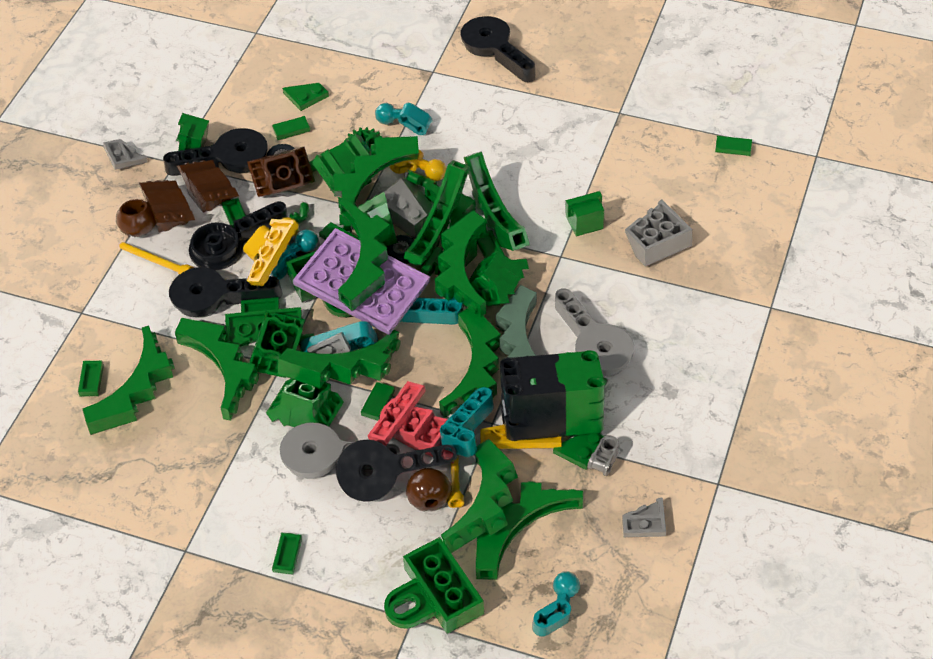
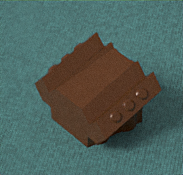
M305 147L295 148L247 162L258 197L280 193L315 182Z
M203 160L177 166L185 181L189 196L203 213L213 210L222 202L239 197L235 187H232L229 179L219 167L215 166L213 160Z
M156 180L154 182L146 181L139 183L145 201L151 207L158 232L169 231L175 226L185 225L189 221L195 220L193 212L190 210L188 202L178 187L176 180Z

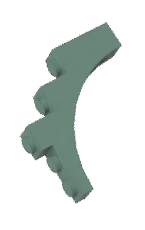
M520 285L515 294L509 298L510 303H505L496 314V327L504 331V334L500 337V350L512 358L536 356L527 339L526 325L531 312L537 305V292Z

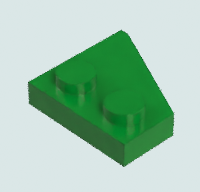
M320 83L282 88L283 94L300 111L329 97L328 91Z
M600 433L576 435L561 443V447H554L553 454L587 470L589 459L604 435Z

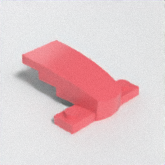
M407 381L398 395L384 406L380 419L368 434V439L378 441L387 446L393 437L415 450L441 446L440 428L448 419L434 416L433 410L415 407L426 392L425 386ZM444 450V458L447 460L451 459L453 452ZM430 452L425 453L433 457V455Z

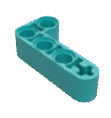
M454 297L449 301L446 299L417 298L400 322L455 325L458 324V314L463 311L464 304L457 302Z
M360 321L306 338L301 341L300 349L302 352H308V347L343 332L351 347L350 351H354L378 342V335L370 323Z
M489 388L477 389L441 426L442 445L455 446L458 450V455L464 457L476 454L477 446L473 431L494 409L492 391ZM446 448V449H445V450H448V451H450V452H453L451 448Z

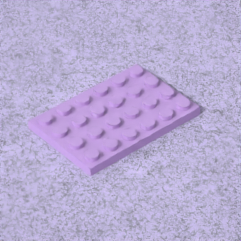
M335 228L293 279V285L361 321L370 323L371 326L390 335L428 285L430 276L387 255L388 260L379 266L385 273V284L356 309L351 311L339 301L338 289L354 271L360 256L361 245L358 239Z

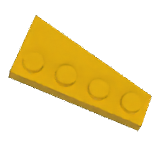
M271 219L269 225L272 227L264 236L266 239L265 245L260 247L258 251L260 257L254 261L247 279L251 285L264 286L268 281L269 275L278 264L279 258L296 233L299 224L295 220Z
M504 425L480 429V444L490 439L499 449L561 447V436L511 441L506 437Z

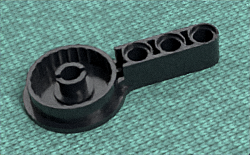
M482 16L471 19L463 25L460 32L461 40L470 53L477 56L495 55L497 62L522 81L532 82L535 80L534 61L508 42L510 28L505 21L497 17Z
M248 128L233 129L222 134L216 143L211 146L166 153L163 156L165 172L171 176L180 175L178 165L191 164L203 160H213L216 167H219L218 162H221L224 168L232 172H250L247 162L265 157L268 146L265 137L255 130Z
M277 201L233 221L234 228L219 222L201 226L191 237L189 245L191 261L198 267L210 268L215 271L232 266L240 259L245 243H247L259 227L265 225L271 229L272 226L269 225L271 219L281 220L288 217L286 204Z
M205 267L192 268L182 272L172 281L169 287L171 303L182 314L189 317H203L213 313L220 307L223 299H225L226 305L241 304L243 300L277 297L280 299L283 293L280 281L275 276H269L264 286L251 285L247 281L248 278L224 279L217 271Z
M359 440L347 446L340 454L336 465V477L341 489L349 497L363 502L375 501L391 491L397 477L401 473L452 463L458 458V450L453 445H441L403 454H395L378 441ZM446 448H451L453 451V457L449 460L443 456ZM426 452H430L433 455V461L430 464L425 463L423 460ZM407 456L413 460V465L410 468L405 467L403 464V460ZM366 465H370L373 468L371 476H366L362 472Z

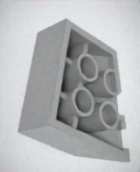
M401 178L384 192L393 224L416 239L431 211L432 204L418 185Z
M662 199L654 209L650 208L643 218H638L625 229L635 256L645 267L692 246V229Z

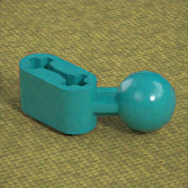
M382 103L375 110V117L379 123L387 125L398 119L399 123L418 135H425L432 122V117L412 103H405L402 109H395L392 104Z
M308 229L301 230L296 235L295 242L287 245L286 250L282 253L278 264L270 275L281 280L287 274L286 262L297 258V252H312L317 248L318 237L316 233Z
M563 571L554 578L553 589L558 595L557 600L534 614L532 630L537 636H547L568 623L571 613L570 598L575 596L580 589L579 579L570 571Z

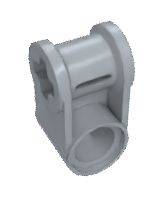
M607 435L601 439L595 452H593L589 459L588 469L591 470L593 468L602 472L604 476H608L618 457L619 443L616 437Z

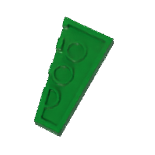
M301 307L225 314L226 334H228L226 342L238 344L240 347L256 342L266 311L302 318Z

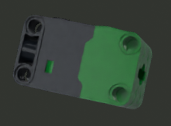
M587 350L537 356L507 357L500 361L501 410L507 439L519 441L598 434L604 430L605 381L599 356L595 351Z

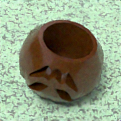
M129 200L123 203L116 213V224L120 231L127 236L141 237L142 235H147L156 225L149 203L143 200Z
M424 468L415 472L408 480L406 496L409 503L416 509L423 512L435 511L448 502L452 486L447 476L441 471L434 468Z

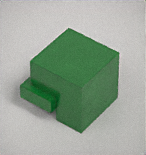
M182 113L178 122L180 131L176 139L179 142L178 151L204 147L208 135L209 120Z
M600 191L565 200L566 218L576 237L603 229L604 208Z

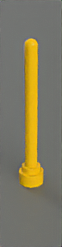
M124 242L119 244L120 249L176 271L178 274L194 268L188 264L180 266Z
M459 455L454 463H451L452 491L448 499V506L451 508H461L464 506V495L460 491Z

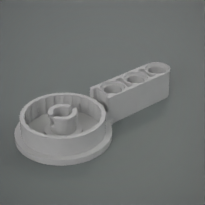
M561 288L555 293V309L577 336L575 351H595L599 356L603 376H612L624 370L634 353V343L631 336L618 326L595 322L569 289Z
M305 423L294 427L283 437L280 444V456L284 465L293 474L301 478L314 479L329 473L336 465L343 450L354 442L342 441L333 429L324 424ZM387 444V447L393 453L400 454V449L397 445ZM370 465L364 467V469H373Z

